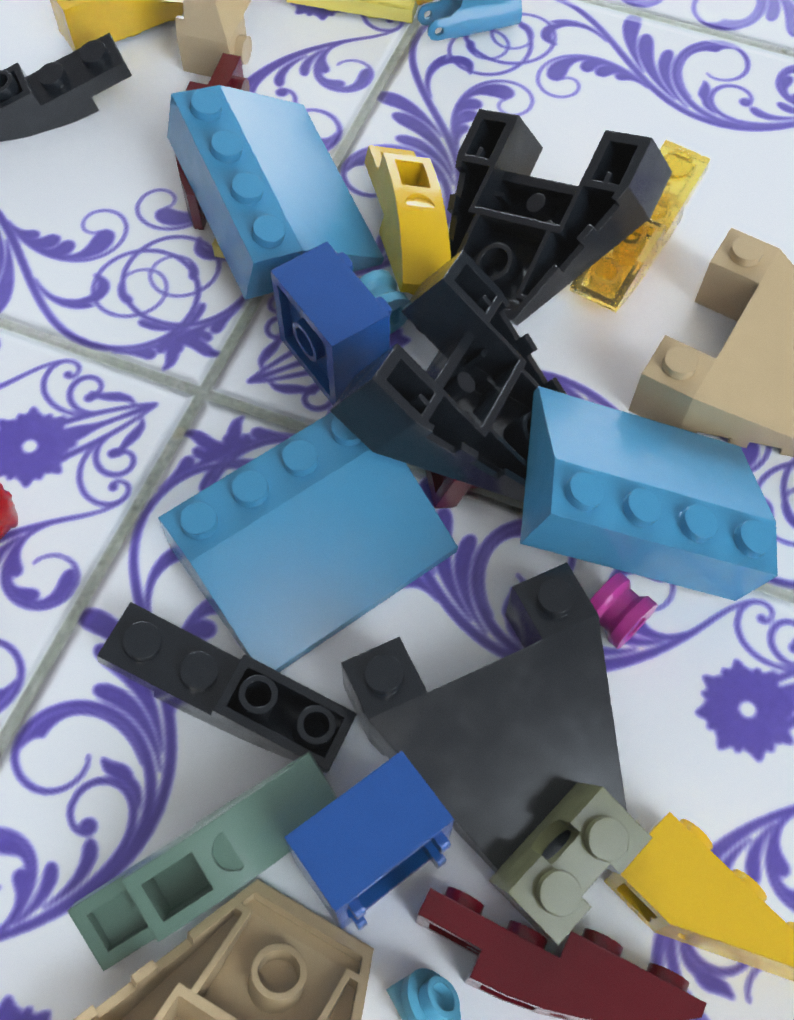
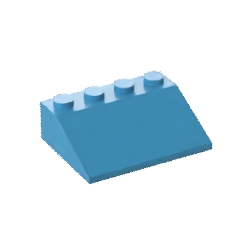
M222 85L171 93L167 138L245 300L273 293L270 270L325 242H328L337 253L344 252L353 262V272L383 263L384 257L303 104Z
M538 386L533 395L520 544L734 601L778 576L776 520L740 446Z
M332 412L158 517L170 549L244 653L277 672L287 668L455 554L458 550L457 544L407 464L372 452Z

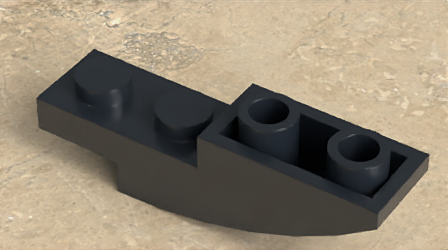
M110 32L96 40L85 43L81 48L55 62L45 64L38 71L28 76L18 62L4 70H0V142L30 137L62 127L99 111L93 96L132 76Z
M132 602L129 603L97 655L99 663L154 691L155 698L237 738L292 761L310 751L324 773L329 772L357 715L354 711L245 654L239 659Z

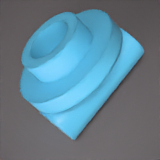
M427 968L417 969L386 989L401 1020H461L460 1001L455 988L447 979L433 970Z

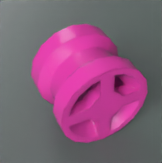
M621 572L612 576L590 599L598 613L600 626L607 631L608 641L617 649L621 648L637 633L658 606L649 596H638L631 589L630 580Z

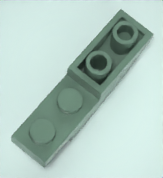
M309 751L196 822L191 830L76 901L67 912L104 972L155 938L157 942L165 939L290 853L284 837L338 797Z

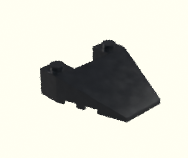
M479 109L458 151L455 168L460 172L456 193L450 194L447 208L452 214L449 228L451 259L464 250L501 289L510 304L503 311L511 324L518 326L651 218L672 174V170L652 137L605 130L579 185L576 186L530 176L543 147L522 118L515 114Z
M462 250L422 282L401 311L414 324L416 329L424 334L439 350L427 370L425 371L396 343L354 376L330 411L374 453L524 502L534 391L540 386L564 394L566 392L556 377L547 381L531 353L538 349L528 333L520 338L503 310L510 304L501 289Z
M567 562L512 586L505 615L524 647L523 649L432 691L427 692L400 636L341 662L344 689L357 713V717L369 742L383 756L386 755L389 759L401 750L404 752L454 818L453 829L494 872L505 863L577 782L603 786L627 811L599 616ZM566 830L559 834L547 846L542 856L548 860L555 855L567 842L571 832Z

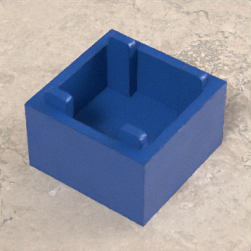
M325 242L270 271L280 339L330 403L334 405L354 376L390 349L391 307L383 297L375 298L352 271L353 262L344 252L337 253L328 242Z
M401 750L284 838L295 864L338 927L344 929L353 922L360 931L368 925L364 915L370 907L430 860L437 869L446 863L447 859L443 853L451 846L449 839L454 818Z

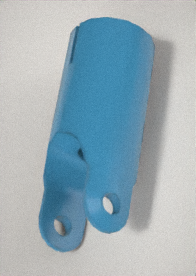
M440 0L423 5L418 11L417 18L422 25H429L427 33L431 40L455 39L520 24L522 19V1ZM430 11V15L424 17L425 12ZM437 28H442L440 33H435Z

